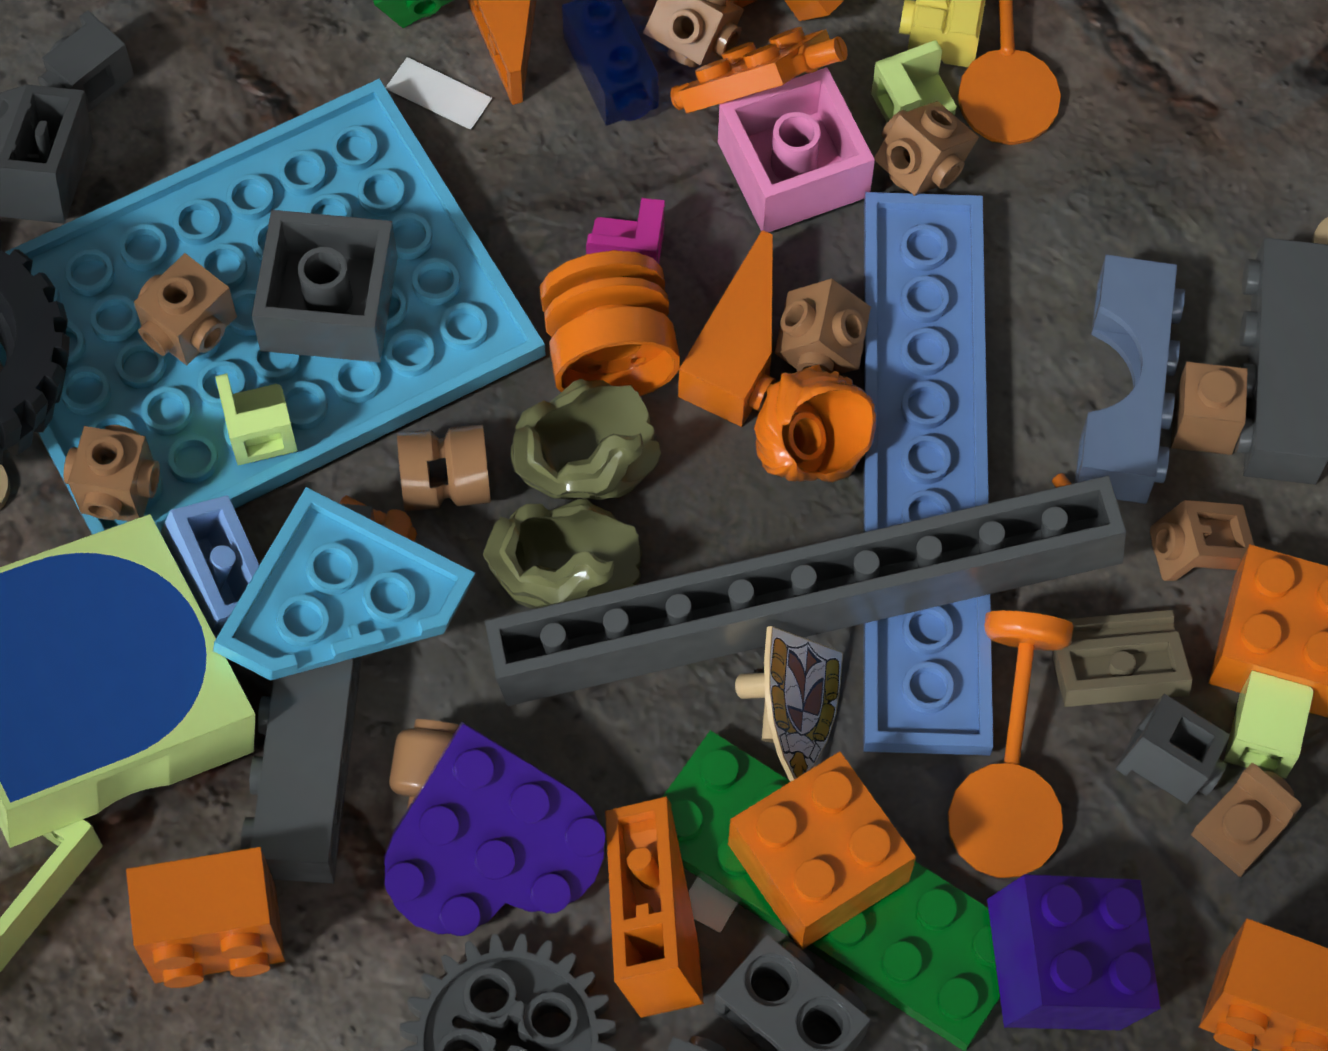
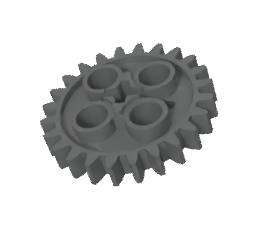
M494 934L491 937L489 953L483 955L479 953L471 941L465 943L467 961L461 965L453 958L444 954L441 960L446 976L442 980L426 973L421 976L423 986L430 995L429 998L409 997L407 1000L409 1010L420 1020L400 1023L399 1028L403 1038L417 1043L400 1051H457L463 1048L474 1049L475 1051H498L496 1039L506 1040L510 1032L519 1034L521 1047L511 1045L507 1051H616L615 1048L599 1042L616 1035V1024L612 1020L596 1019L609 1009V998L607 995L587 996L596 985L595 974L588 972L574 978L573 974L577 965L576 955L570 953L559 963H554L552 961L553 946L549 940L540 947L536 955L528 953L525 934L519 935L513 951H504L498 934ZM496 988L505 992L509 998L505 1006L497 1012L486 1013L481 1012L473 1005L477 994L484 989ZM545 1013H561L568 1018L570 1026L560 1036L545 1037L535 1030V1022ZM458 1018L467 1020L482 1032L466 1028L458 1029L453 1026V1022Z

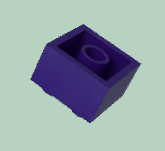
M1024 874L987 899L1004 1028L1122 1030L1161 1009L1141 880Z

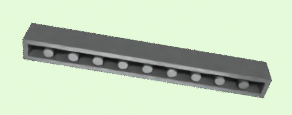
M1105 476L485 620L496 680L507 706L765 647L768 626H773L804 638L1122 564L1126 529L1110 477Z

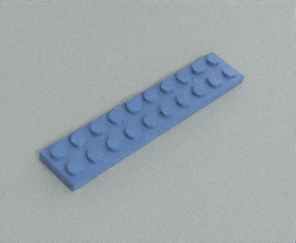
M865 192L864 302L871 306L864 340V392L872 398L876 412V429L873 443L864 454V532L989 504L983 196L918 194L914 196L912 193ZM990 594L863 624V752L991 755L993 749L991 639L987 637L984 628L986 613L991 611Z

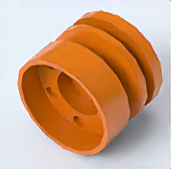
M612 250L591 253L563 263L545 277L540 285V299L542 311L544 312L546 332L552 337L549 341L555 385L560 392H563L572 382L584 379L586 381L603 380L612 386L632 385L633 389L642 396L654 392L670 382L679 371L680 355L674 325L667 317L669 315L668 294L665 292L663 269L653 258L631 251Z

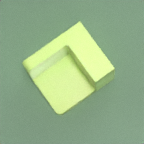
M936 40L875 62L871 95L886 122L901 110L910 111L936 101L940 102L955 116L957 106L939 75L942 49Z
M228 374L215 376L229 438L238 466L298 451L281 385L273 384L233 394Z
M1252 670L1239 695L1224 761L1246 768L1251 763H1254L1264 772L1272 771L1286 779L1299 758L1313 697V689L1310 686Z

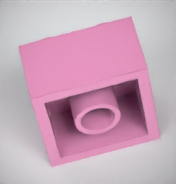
M828 67L791 79L784 85L719 104L718 144L761 231L764 230L769 233L865 199V192L871 191L875 159Z

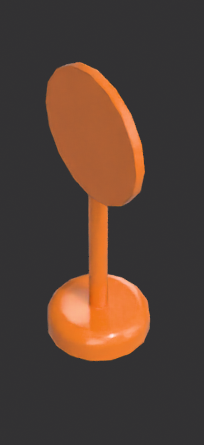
M999 0L1001 49L988 51L972 61L961 77L958 101L962 116L976 133L991 142L1015 145L1031 142L1047 132L1058 115L1061 94L1057 79L1045 62L1026 51L1015 50L1013 0Z
M1002 610L987 612L984 628L987 637L992 641L1018 648L1004 763L990 764L969 774L954 791L947 815L949 836L958 855L976 871L995 878L1021 877L1042 867L1056 851L1063 830L1062 808L1052 786L1034 770L1020 766L1034 650L1050 651L1068 647L1072 641L1074 625L1068 620L1054 616Z

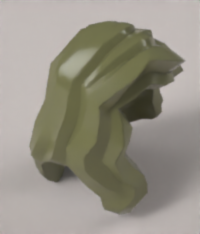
M584 379L572 382L550 402L543 400L523 411L515 426L516 430L510 453L515 473L520 475L527 485L552 499L566 500L574 498L595 500L619 498L633 491L656 468L662 456L660 443L654 439L655 430L650 424V416L645 402L642 401L639 393L633 389L632 385L612 386L603 380L586 381Z
M577 499L553 510H548L542 504L523 505L511 515L510 519L500 517L495 522L483 552V557L488 562L489 569L516 603L532 609L636 586L641 578L639 568L642 565L640 560L642 557V547L635 526L617 521L610 511L593 505L587 499Z

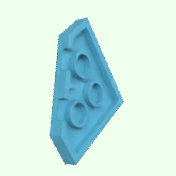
M305 487L214 641L213 651L269 680H275L445 633L472 584L475 572Z

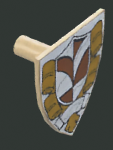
M768 626L766 630L764 673L739 674L736 678L735 690L741 699L765 698L762 741L775 744L779 760L791 782L815 766L828 741L837 712L843 652L773 626Z

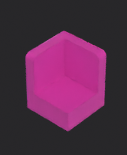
M641 198L638 221L597 217L594 220L593 231L587 237L586 254L612 250L631 251L649 256L659 264L664 236L665 200Z

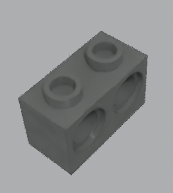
M769 935L762 939L715 994L714 1012L761 1051H854L866 1037L871 1020L864 1014L866 1006L857 995L839 983H836L833 987L829 986L812 972L815 965L800 948L788 941L780 945ZM773 977L780 980L786 986L788 993L780 1000L765 1001L754 993L752 985L761 978ZM814 1019H824L831 1022L837 1028L839 1038L830 1044H817L806 1036L803 1027Z

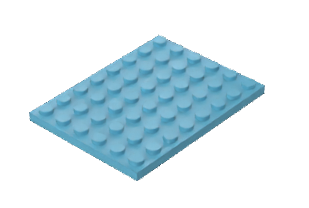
M380 78L5 252L10 255L14 249H19L33 260L31 274L35 276L41 272L47 275L55 287L54 301L64 305L67 315L66 335L70 337L69 357L60 402L55 403L53 418L44 432H37L62 480L64 481L63 472L67 453L71 447L78 448L84 426L105 429L109 425H120L135 430L140 435L146 437L153 460L158 461L160 464L158 487L154 497L148 498L144 516L151 514L160 532L172 509L226 495L229 496L234 509L546 356L543 340ZM271 210L392 221L398 259L381 363L260 351L252 320V311ZM184 253L230 288L237 315L225 328L224 335L219 343L206 353L200 352L187 366L170 352L162 356L147 345L138 332L141 323L134 305V301L138 298L144 284L153 276L162 275ZM0 343V363L4 367L7 356L4 347ZM227 373L233 394L273 384L281 385L298 451L238 466L229 438L215 376ZM65 484L79 510V507L76 503V500L74 498V495L71 491L69 484ZM81 514L92 535L128 522L116 519L105 520Z

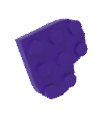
M461 722L392 834L384 855L385 889L396 909L413 925L436 934L468 935L477 927L487 923L505 903L528 912L557 913L568 904L578 900L595 882L604 859L605 832L593 808L572 788L466 723Z

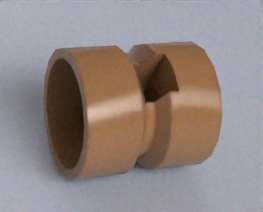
M483 424L451 427L443 438H438L431 429L397 433L400 478L405 512L437 509L445 498H451L457 506L491 503ZM446 458L448 477L431 478L429 461Z

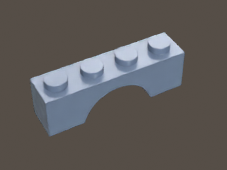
M1105 255L1097 282L1091 335L1110 345L1124 359L1132 376L1133 390L1127 397L1113 406L1088 412L1079 440L1075 483L1109 476L1117 500L1146 504L1154 482L1164 483L1168 469L1169 447L1159 446L1161 429L1169 430L1173 416L1175 394L1165 392L1166 376L1174 377L1177 369L1180 341L1170 340L1171 324L1179 325L1181 321L1185 289L1175 288L1176 264Z

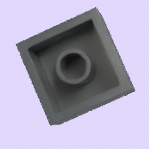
M271 210L252 311V320L260 351L381 363L398 259L392 221Z

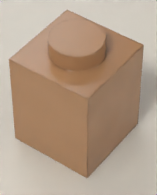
M1186 362L1175 392L1171 448L1232 455L1246 420L1248 368Z

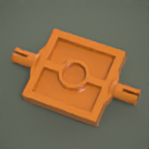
M802 27L777 34L769 39V45L756 49L754 42H748L722 53L723 59L695 70L696 81L672 87L670 91L671 101L676 109L682 110L684 108L687 114L784 85L803 72L809 74L816 72L819 67L843 62L848 56L847 46L839 36L830 40L826 29L804 35Z

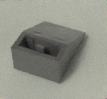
M26 84L0 92V217L65 224L93 143L84 90Z

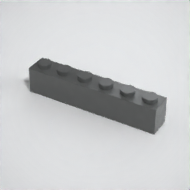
M341 504L375 522L372 506ZM362 656L273 680L271 697L262 696L260 699L258 733L266 735L263 756H254L251 763L250 794L258 795L255 817H245L243 822L241 850L261 847L272 878L275 880L334 884Z

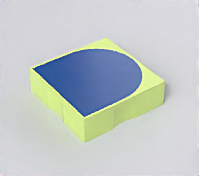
M151 514L0 567V828L10 848L98 814L104 808L130 794L145 789L172 785L254 752L256 714L227 659L213 651L216 638Z

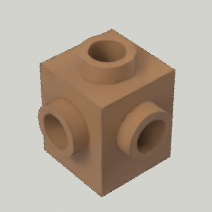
M657 0L643 34L669 48L667 54L673 60L683 65L697 68L699 65L721 60L722 53L737 45L741 35V27L737 26L744 9L729 0Z
M936 101L910 111L901 110L887 122L882 131V137L885 140L874 159L889 173V177L894 184L916 196L936 187L944 189L949 186L963 170L964 161L979 137L940 102Z
M186 253L162 275L158 274L150 278L140 290L138 298L134 301L141 323L138 332L142 339L158 354L165 356L170 352L186 366L200 352L206 353L212 350L223 337L225 328L237 317L230 288Z
M832 278L788 291L784 312L781 317L775 354L796 368L797 372L818 364L823 372L827 371L830 374L834 371L843 374L859 369L871 306Z
M109 425L105 429L84 426L78 448L71 447L67 453L63 477L65 484H69L81 514L105 520L116 519L129 522L144 516L148 498L154 497L158 487L160 464L158 461L153 460L146 437L140 435L135 430L120 425Z

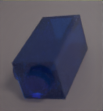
M574 0L563 4V38L605 125L608 126L622 120L634 121L642 118L649 111L659 108V75L622 0Z

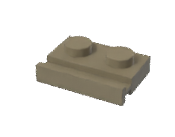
M1173 610L1065 619L1074 625L1072 641L1064 649L1053 650V662L1064 707L1160 699L1163 694L1169 697L1190 695L1192 677L1179 631L1175 630Z

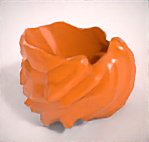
M819 364L796 373H782L780 381L767 387V397L754 427L757 437V456L761 460L763 468L767 473L784 477L788 481L793 482L820 479L824 482L833 483L848 478L855 470L858 462L872 446L876 429L875 404L872 398L861 388L853 385L852 379L844 378L837 371L831 374L827 371L823 372Z

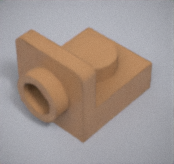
M1184 500L1150 527L1153 551L1164 581H1177L1194 567L1237 570L1249 544L1254 545L1244 506L1239 504Z
M1251 763L1243 771L1233 788L1195 827L1191 836L1241 878L1290 825L1301 808V803L1294 797L1292 788L1282 777L1272 771L1264 772L1256 764Z

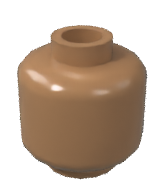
M415 719L414 728L405 729L397 735L389 786L396 794L409 797L407 809L458 729V724Z

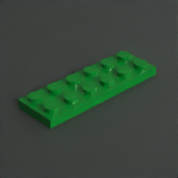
M710 730L662 796H667L671 803L683 867L793 939L728 846L730 819L785 786L790 781ZM916 861L908 883L806 947L962 1051H967L1000 1000L988 907Z

